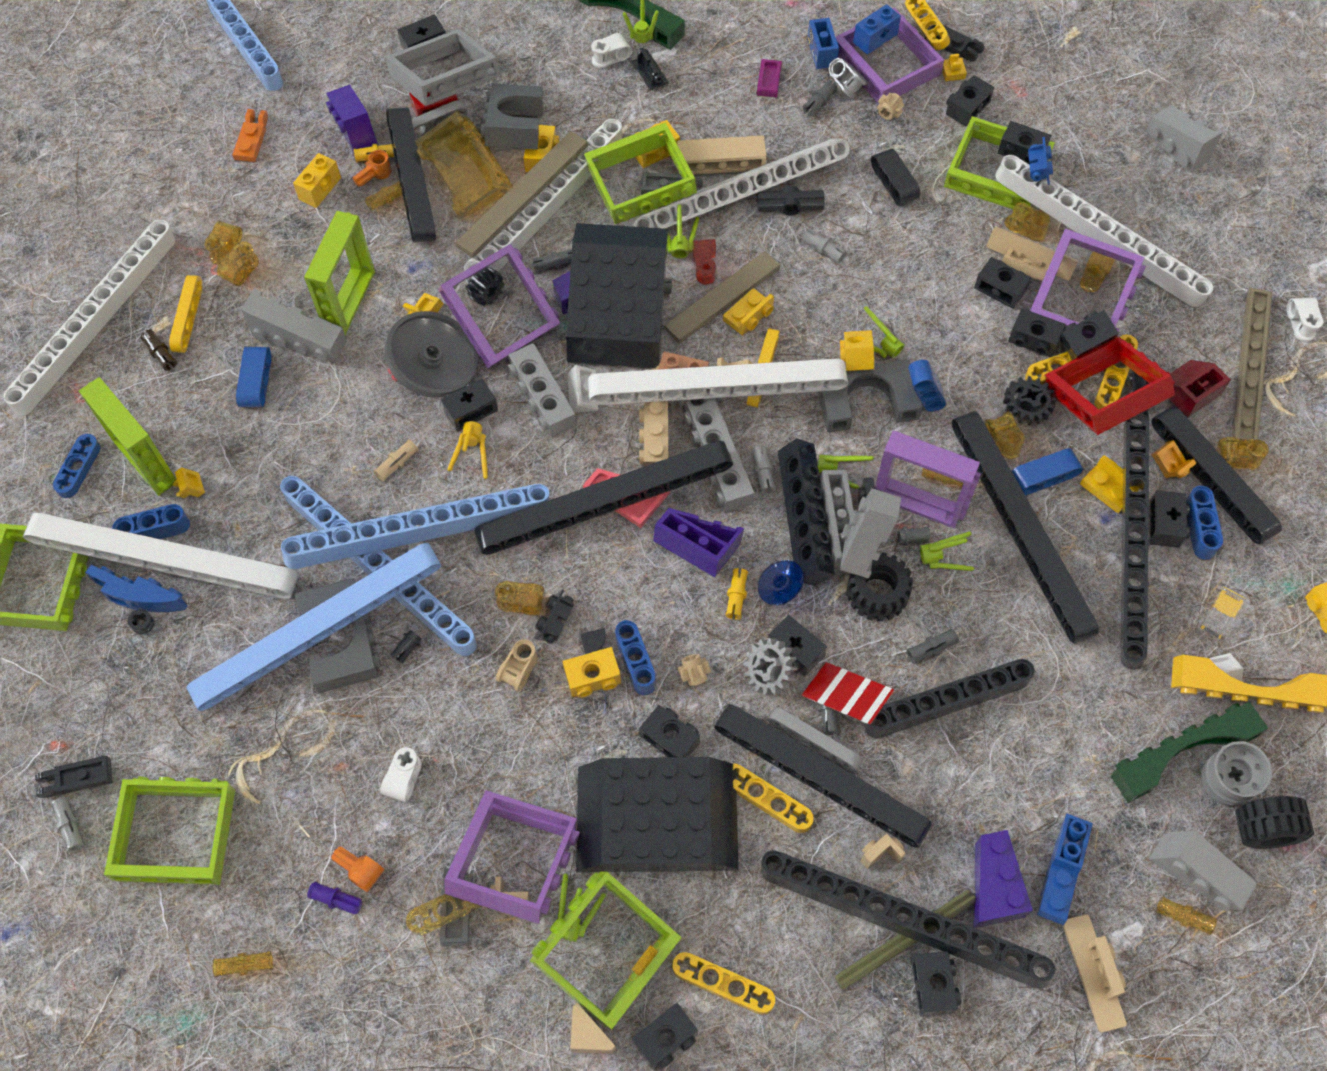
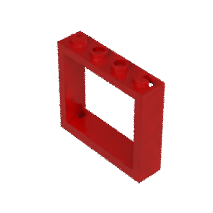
M1119 336L1044 375L1046 383L1049 384L1048 390H1054L1053 397L1097 435L1175 395L1173 387L1175 381L1170 373L1164 371L1155 361L1152 362L1143 352H1139L1131 343H1127ZM1120 361L1149 383L1101 409L1096 408L1072 387Z

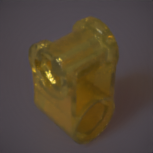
M1019 202L1015 204L1013 213L1006 217L1004 224L1009 230L1028 237L1033 241H1042L1046 238L1051 220L1045 212Z
M222 221L215 223L213 230L204 242L205 248L210 252L209 259L212 263L220 265L229 260L232 252L242 239L243 231L241 227Z
M246 241L237 243L218 265L217 275L235 286H241L259 264L257 255L253 253L252 245Z
M1092 251L1081 278L1080 287L1086 292L1098 291L1106 275L1109 274L1115 259Z
M1004 412L1001 417L993 420L991 418L986 419L984 424L1003 457L1007 459L1017 458L1024 445L1025 436L1015 422L1013 415L1010 412Z
M1225 437L1218 441L1221 456L1232 468L1257 469L1269 452L1268 445L1259 439Z
M503 581L495 588L496 604L500 610L505 612L539 615L542 609L545 589L543 586L535 583Z

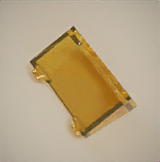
M458 111L415 141L418 146L417 152L424 161L428 160L433 163L454 196L452 208L458 216L467 217L502 198L513 187L489 146H485V140L481 137L477 127L469 117Z

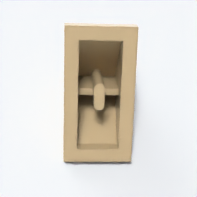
M576 1003L572 1011L571 1051L573 1053L613 1054L616 1051L615 1045L582 1007Z

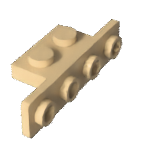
M994 227L987 243V248L1004 254L1002 261L1006 265L1024 272L1033 280L1043 281L1055 254V250L999 227ZM1064 255L1056 276L1069 281L1078 260Z
M1089 915L1067 919L1063 928L1098 1031L1103 1033L1127 1026L1118 999L1119 996L1125 993L1126 983L1123 974L1116 968L1114 962L1116 955L1112 944L1107 942L1106 936L1096 937Z

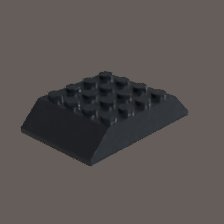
M576 223L572 242L566 331L567 362L656 368L660 364L669 229Z
M712 757L602 758L579 766L577 831L580 833L577 840L576 872L739 871L737 791L733 788V780L736 779V768L733 770V763Z

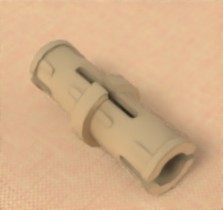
M408 439L398 450L388 454V459L373 470L374 474L379 480L384 482L398 468L402 469L404 467V463L419 451L418 447Z

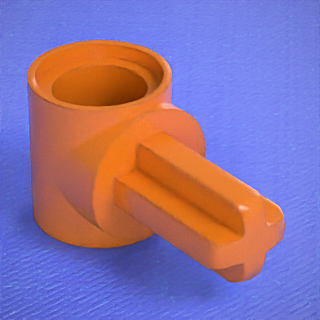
M375 150L370 153L369 161L365 163L366 168L353 176L352 179L360 187L372 178H388L392 173L388 154L383 150Z
M343 847L335 849L331 857L335 863L348 871V879L366 892H369L385 870L370 857L365 855L358 858Z

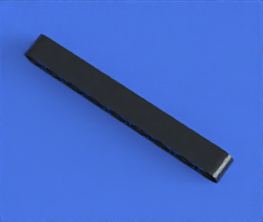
M727 704L714 725L716 731L911 847L919 848L932 826L931 821L925 816L732 704Z

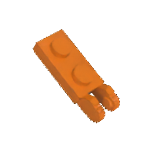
M247 109L245 122H243L232 154L234 160L256 162L266 132L267 111L261 110L258 116V123H254L255 111Z

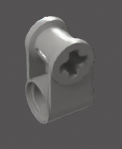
M834 59L829 65L830 75L840 85L842 91L851 99L855 98V93L863 85L866 86L868 84L867 80L851 64L843 59Z

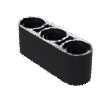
M893 148L871 156V165L874 172L898 206L920 197L919 185Z

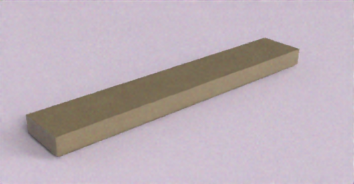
M764 251L665 324V330L679 344L746 295L751 289L780 269V264Z

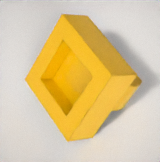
M951 54L949 59L944 60L942 73L945 82L966 79L967 72L963 59L959 58V54Z
M183 467L175 471L176 480L173 482V486L180 489L176 493L177 497L187 498L189 495L200 497L205 493L198 472Z

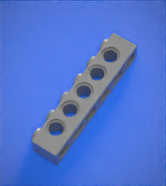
M715 398L677 400L679 407L683 406L685 410L683 416L686 425H691L693 430L691 436L694 444L701 447L710 442L724 441L732 458L733 466L730 469L708 477L710 484H715L717 489L715 495L718 504L724 506L726 513L752 505L754 502V491ZM725 482H733L734 484L726 485Z

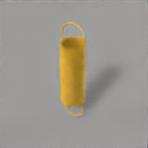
M650 945L631 970L637 976H640L658 951Z

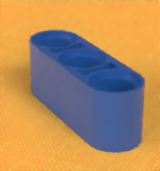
M244 347L236 390L238 407H264L272 360L269 347Z
M928 360L912 362L908 369L913 388L923 406L930 412L943 409L946 406V400L941 383Z
M1067 448L1022 464L1013 469L1012 473L1026 496L1073 479L1080 475L1084 468L1071 448Z
M1200 485L1193 488L1186 499V503L1190 505L1187 523L1190 525V538L1195 555L1200 559L1209 560L1221 548L1223 536L1214 495L1208 487Z
M170 504L120 517L113 523L112 529L124 532L130 530L128 533L164 539L185 533L190 527V520L181 506Z
M629 620L621 621L616 626L615 635L624 665L634 690L639 695H649L656 687L654 668L636 624ZM626 632L633 634V636L628 639L621 637V635ZM635 654L640 655L642 657L638 661H632L631 659H629L630 656ZM648 677L650 682L642 684L638 682V679Z

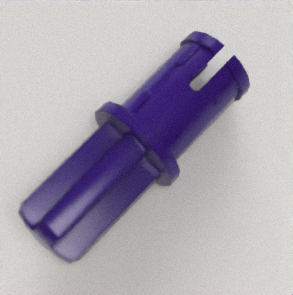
M316 881L310 885L307 893L309 899L327 904L330 909L336 907L352 914H358L363 904L360 898L342 892L339 887L333 889Z

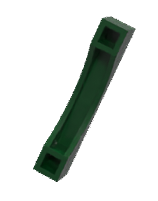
M578 0L587 6H607L621 9L640 20V0ZM644 0L645 22L649 26L655 11H659L653 31V41L671 50L685 35V20L665 10L663 7Z
M1250 701L1241 706L1239 703H1235L1225 709L1226 713L1219 717L1217 713L1213 714L1203 721L1204 725L1198 728L1195 724L1191 725L1181 732L1182 736L1175 739L1172 735L1159 743L1160 747L1154 750L1152 747H1148L1137 754L1138 758L1132 761L1129 758L1120 761L1115 765L1117 769L1112 773L1111 778L1127 803H1130L1150 793L1158 785L1167 763L1179 753L1196 746L1209 744L1227 745L1231 742L1240 741L1248 743L1262 735L1268 729L1267 725Z

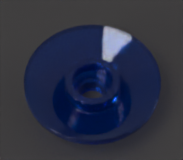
M780 560L768 566L758 581V594L761 599L767 604L774 606L783 605L793 600L802 589L804 583V574L801 567L791 560Z

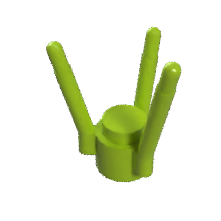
M640 0V21L635 24L634 29L626 12H623L624 20L630 31V38L635 39L638 43H646L653 39V31L659 11L656 10L649 26L645 22L644 0Z
M680 204L677 205V235L674 236L672 241L668 232V253L679 259L686 258L689 253H692V245L699 222V217L696 216L688 241L686 236L682 235V210Z
M864 306L867 314L886 335L880 343L882 349L874 346V352L880 354L884 359L888 355L891 358H895L903 350L905 344L891 333L868 306Z
M820 454L818 470L819 473H822L823 470H838V462L873 461L874 457L866 455L834 456ZM848 481L849 487L858 489L859 485Z
M968 531L934 543L920 545L922 563L929 564L930 569L944 568L974 571L973 566L939 562V560L943 559L942 549L967 543L966 537L971 536L972 533Z
M566 873L563 875L558 918H564L568 887V874ZM579 887L575 896L578 894L581 896L582 888ZM605 893L599 896L583 923L580 925L581 919L577 918L564 934L563 939L577 942L578 936L584 937L586 928L606 897Z

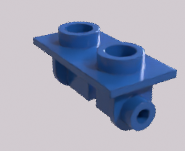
M1042 137L1043 144H1033L1028 149L1030 178L1035 182L1047 178V183L1050 185L1049 175L1054 173L1052 161L1048 160L1052 159L1051 146H1046L1045 137Z

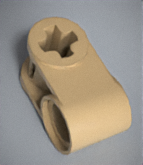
M523 639L514 644L506 660L498 669L496 681H504L513 686L514 690L518 692L523 689L538 660L535 646L531 641ZM523 651L531 652L530 656L527 658L519 657L520 653Z

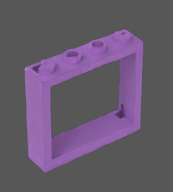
M895 7L892 8V9L895 10L898 14H900L899 11H898ZM901 15L897 36L925 66L889 85L878 76L853 48L856 46L853 43L855 27L836 36L839 47L838 58L851 64L867 80L868 84L862 87L877 103L883 94L887 96L890 92L901 96L941 75L944 59L940 56L941 54L933 49L930 43L918 33L917 29L905 19L904 15Z
M1065 229L1030 311L1065 323V327L1075 322L1042 309L1069 243L1133 266L1111 317V321L1116 328L1118 320L1123 321L1128 308L1124 307L1127 299L1132 300L1137 289L1136 286H1133L1135 279H1141L1146 266L1142 265L1145 257ZM1089 330L1082 332L1085 338L1094 337V334Z
M511 243L443 283L437 289L487 368L508 357V354L521 349L560 324L558 312L554 307H550L546 301V293L541 287L538 288L534 281L533 272L530 268L524 266L521 261V253L517 248H513ZM506 256L548 323L495 354L453 287Z
M893 430L883 453L875 490L901 497V509L955 529L958 519L963 521L981 473L977 472L980 462ZM896 458L963 482L964 484L957 503L892 479L891 474Z
M486 790L444 879L445 894L539 924L542 915H548L551 908L552 898L550 896L552 891L557 892L562 878V875H559L561 868L566 869L571 856V853L568 852L569 848L577 843L580 833L576 831L577 818ZM492 815L563 836L536 903L463 880Z

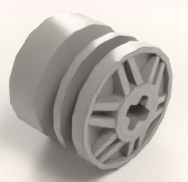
M1244 741L1231 742L1220 748L1206 760L1201 771L1202 786L1207 794L1217 803L1226 806H1239L1261 794L1270 784L1272 777L1271 763L1265 753L1257 746Z

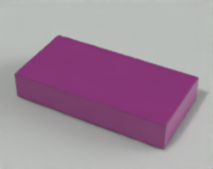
M761 59L756 96L777 98L782 61Z

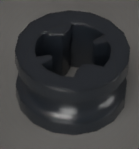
M138 609L129 615L128 625L135 633L143 635L152 630L154 619L146 610ZM137 620H145V623L143 625L137 624Z

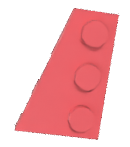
M597 468L584 483L583 488L619 476L620 474ZM670 491L615 511L639 528H642L670 494Z

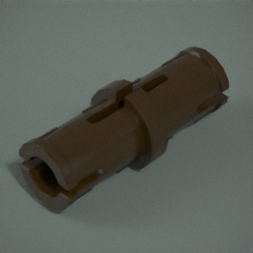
M146 330L150 338L143 332L140 338L149 348L151 356L158 360L165 371L172 370L167 364L168 362L175 368L177 361L168 352L167 345L159 340L153 330Z

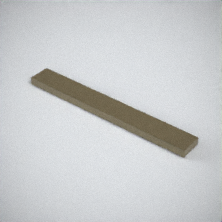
M570 131L455 242L456 247L474 258L588 147V141Z
M1249 287L1246 296L1231 444L1255 449L1258 446L1272 292Z

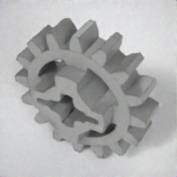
M768 638V640L760 639L759 644L751 645L753 653L746 652V656L750 659L749 662L743 663L744 666L748 667V671L744 675L751 677L748 684L756 685V692L771 695L780 694L781 689L789 688L787 681L795 680L791 672L797 671V667L792 666V662L796 660V657H790L789 654L793 649L785 647L786 642L777 641V639Z

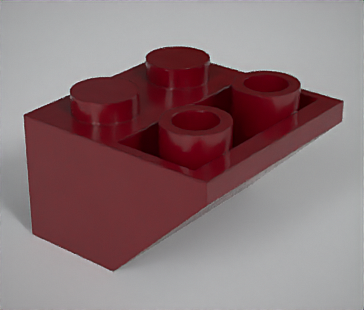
M1189 360L1170 373L1175 381L1173 385L1175 395L1169 398V400L1188 418L1221 396L1231 379L1215 363Z

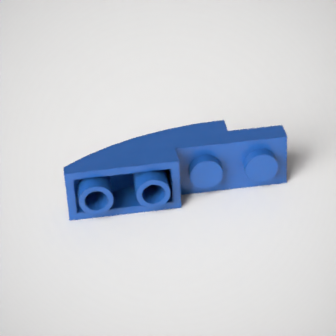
M90 565L85 572L95 584L103 587L100 591L108 601L134 610L144 609L147 612H175L187 608V604L182 599L183 595L173 588H169V590L162 588V585L152 578L146 580L138 576L134 582L125 576H122V578L116 577L113 571L104 566L100 569L94 565Z
M1068 813L1065 815L1042 886L1041 900L1037 912L1038 916L1061 925L1066 923L1078 874L1083 866L1093 823Z

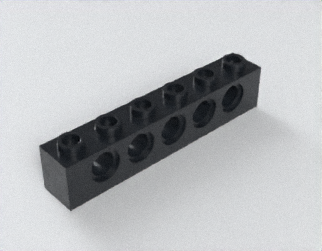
M796 438L778 450V458L796 581L816 586L834 576L835 571L815 445Z

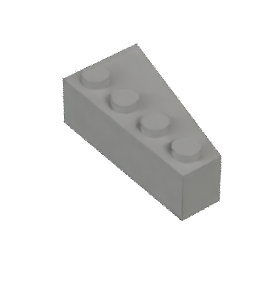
M255 288L252 290L241 311L254 338L260 341L267 340L273 342L279 347L292 348L301 354L313 355L322 361H336L347 341L341 327L315 315L311 319L303 310L295 306L291 310L283 306L281 300L275 297L269 300L261 296V291Z

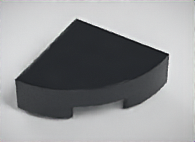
M605 628L580 634L585 654L601 650L606 640Z

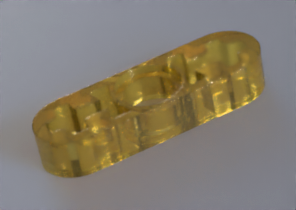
M443 894L412 909L407 914L406 924L413 934L424 935L479 909L481 905L464 901L460 903L463 909L459 910L454 897ZM443 902H450L453 905L452 913L445 917L438 914L439 905ZM432 908L433 915L437 921L433 922L431 917L423 921L424 926L421 928L417 924H412L416 922L415 917L417 915H420L422 918L429 916L428 909Z

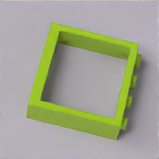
M972 116L947 172L944 187L1027 214L1031 205L1029 201L997 181L959 169L972 137L1000 146L1001 139L1007 129L1005 126ZM1050 141L1049 146H1051V152L1055 144V142Z
M666 122L584 153L587 168L615 225L697 193L695 177ZM666 146L682 180L614 205L598 171Z
M336 211L304 278L319 318L341 327L346 336L374 276L375 269L359 216L353 215L350 212ZM345 250L351 268L337 296L331 277Z
M98 377L80 389L79 393L110 439L153 491L159 496L171 488L176 478L147 432L104 381Z
M0 523V587L15 541L31 543L23 537L27 526ZM73 552L54 616L0 612V625L67 631L69 623L73 620L75 601L80 596L82 577L86 575L88 556Z
M138 776V778H133V780L122 779L104 876L117 882L220 885L235 789L228 781H219L218 778L212 779L211 782H202V780L197 778L175 781L174 778L170 777L149 780V778ZM137 795L221 797L209 867L124 865Z
M603 871L599 874L594 873L585 884L588 888L581 896L578 894L572 899L567 907L570 909L564 918L559 917L550 927L552 933L545 941L541 940L537 943L531 952L533 957L529 961L604 1027L613 1029L682 937L611 874ZM604 885L654 929L660 937L653 945L658 953L640 976L633 972L630 975V979L626 980L607 1007L601 1011L545 962L544 959Z

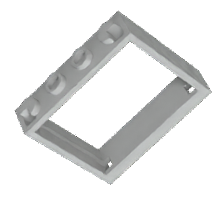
M460 29L386 56L390 77L425 106L499 77L496 56ZM459 43V46L454 48V44ZM458 51H462L473 60L470 63L424 81L410 71Z

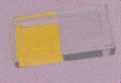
M1223 586L1200 628L1224 640L1247 598Z

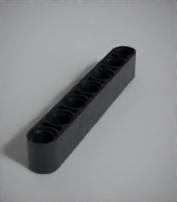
M409 107L386 109L387 125L412 242L435 241V225Z
M1171 406L1152 418L1153 429L1165 443L1174 440L1185 460H1195L1196 464L1190 468V471L1203 486L1208 487L1212 491L1215 500L1254 543L1260 545L1281 532L1282 525L1278 518L1179 408Z
M1017 659L886 704L875 717V719L881 720L884 726L876 727L873 723H865V731L872 738H882L1021 690L1032 679L1035 672L1034 666L1026 659ZM1015 671L1023 672L1026 677L1022 678L1017 676ZM991 679H998L1001 681L1002 686L995 685ZM968 687L976 688L979 694L971 693ZM944 695H951L954 697L955 702H948ZM927 703L931 706L932 710H924L920 704ZM903 711L907 714L908 718H899L896 712Z

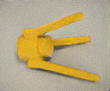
M469 421L464 424L463 432L460 433L458 444L450 460L448 471H452L461 448L466 452L468 446H476L477 443H480L483 478H488L485 449L486 435L482 434L483 428L479 423Z

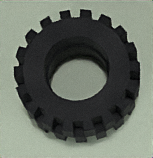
M881 552L878 561L872 560V573L869 578L850 573L847 585L848 601H852L851 607L853 610L858 608L857 614L860 616L866 614L868 615L867 619L871 621L873 617L877 618V621H883L884 617L891 620L895 614L898 616L902 613L913 588V577H910L911 571L909 568H904L906 563L903 560L898 562L896 560L897 556L892 554L891 557H888L887 553ZM880 579L887 582L893 591L884 595L877 594L868 588L866 582Z
M1294 796L1263 798L1248 802L1235 810L1242 844L1250 848L1270 849L1295 845L1308 840L1314 835L1307 802L1303 798Z

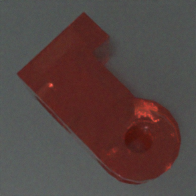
M715 239L693 241L696 279L700 284L709 285L716 278V264L712 260V258H716Z

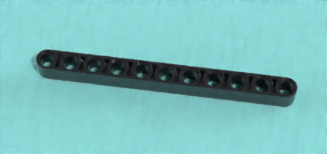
M1147 410L1126 420L1124 424L1120 659L1123 666L1132 670L1138 669L1144 663L1147 656L1150 417ZM1131 420H1139L1142 424H1134ZM1131 442H1139L1142 446H1133ZM1138 464L1141 466V469H1134L1130 465ZM1137 486L1142 491L1134 492L1130 489V487ZM1137 509L1141 512V515H1133L1129 510ZM1137 532L1141 535V538H1132L1129 533ZM1136 555L1141 561L1133 562L1129 559V556ZM1137 579L1141 585L1133 586L1128 580ZM1128 603H1137L1141 609L1132 610ZM1128 627H1137L1140 630V634H1131L1128 631ZM1136 651L1139 653L1140 658L1136 660L1131 659L1127 652Z
M976 411L953 418L952 428L968 458L980 462L977 472L981 473L980 480L1068 639L1075 644L1097 635L1099 627L1093 614L982 418Z
M715 441L481 524L475 528L474 532L481 553L484 555L494 554L722 473L733 466V461L725 442Z
M772 850L765 853L762 857L761 872L764 879L768 882L943 952L948 951V954L1033 988H1045L1055 974V965L1052 960L1037 952L785 853ZM774 862L781 867L776 871H772L767 868V865ZM799 872L803 873L806 879L796 881L792 876ZM825 882L830 884L832 889L822 891L818 885ZM854 893L858 900L850 902L844 898V895ZM879 903L884 907V911L875 912L871 909L870 905ZM901 913L907 914L911 921L903 923L897 919V915ZM932 924L937 928L938 932L928 933L923 926ZM960 935L965 943L956 944L951 940L950 936ZM985 945L989 947L992 954L983 955L978 950V946ZM1005 957H1015L1018 960L1019 965H1009L1006 962ZM1033 968H1043L1046 971L1047 977L1037 976Z

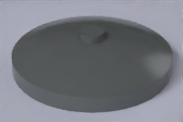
M421 311L402 317L393 325L385 342V359L393 376L404 387L422 396L441 398L466 387L472 380L478 366V353L460 324L440 313Z

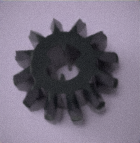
M486 267L467 279L469 284L465 289L468 291L467 295L472 301L485 306L486 304L491 305L494 299L498 300V295L503 293L501 288L504 287L505 283L497 270H494L492 267Z

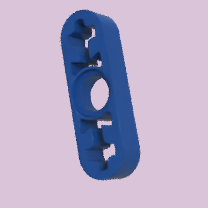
M83 434L77 438L55 477L53 488L60 497H73L82 485L101 448L94 435ZM77 461L83 462L80 469L71 470L73 463ZM68 483L70 484L69 487L65 486V487L62 489V486H63V485H68Z

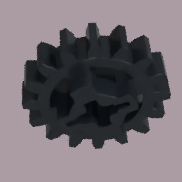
M1028 376L1027 381H1024L1022 377H1019L1017 383L1012 381L1010 386L1006 388L1003 404H1007L1005 412L1011 411L1010 418L1018 417V423L1020 424L1023 420H1026L1028 426H1031L1032 421L1039 425L1042 419L1047 421L1050 414L1054 411L1056 398L1052 397L1054 390H1047L1049 384H1040V378L1032 381L1031 376ZM1016 393H1019V395H1018L1017 398L1015 399V398H1014V395H1015Z

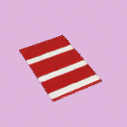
M826 662L802 693V696L862 722L871 724L894 692V689Z

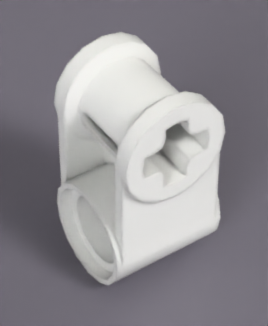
M614 33L606 38L596 40L591 45L592 52L594 53L592 64L596 68L602 69L625 61L632 54V48L620 33Z
M1315 297L1293 298L1288 301L1287 315L1290 318L1294 335L1303 342L1312 341L1316 335V330L1321 328L1324 323L1317 299Z
M404 747L395 753L389 770L381 784L380 793L382 795L408 802L422 766L421 760L413 749ZM411 758L412 763H406V765L404 766L403 762H408Z

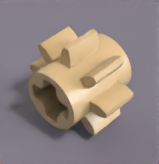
M889 92L887 96L883 94L878 100L879 105L877 109H879L878 112L882 118L892 120L894 117H900L904 104L898 94Z
M699 654L686 656L681 660L683 666L678 667L683 682L688 681L691 686L704 683L707 680L706 674L711 673L706 658L701 659Z

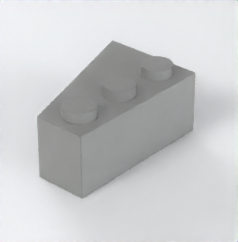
M1171 105L1152 116L1146 132L1169 152L1181 166L1191 173L1209 162L1223 132L1207 128V123L1203 121L1198 123L1191 119V115Z
M871 489L867 497H862L858 511L854 510L850 524H846L842 532V538L845 539L840 570L865 578L870 577L872 573V560L878 561L880 557V552H877V549L882 542H887L898 520L901 497Z
M1195 830L1164 834L1149 858L1150 861L1211 900L1218 908L1224 911L1243 910L1257 885L1255 880Z

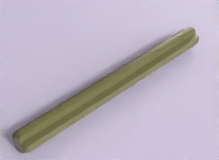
M966 890L934 912L953 919L976 903V898L970 890ZM932 924L923 926L928 933L937 929ZM898 934L838 973L835 977L836 982L842 989H846L918 941Z

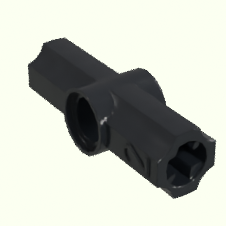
M786 186L781 191L758 192L757 208L758 211H782L783 214L788 216L796 215L801 210H824V191H800L798 187Z

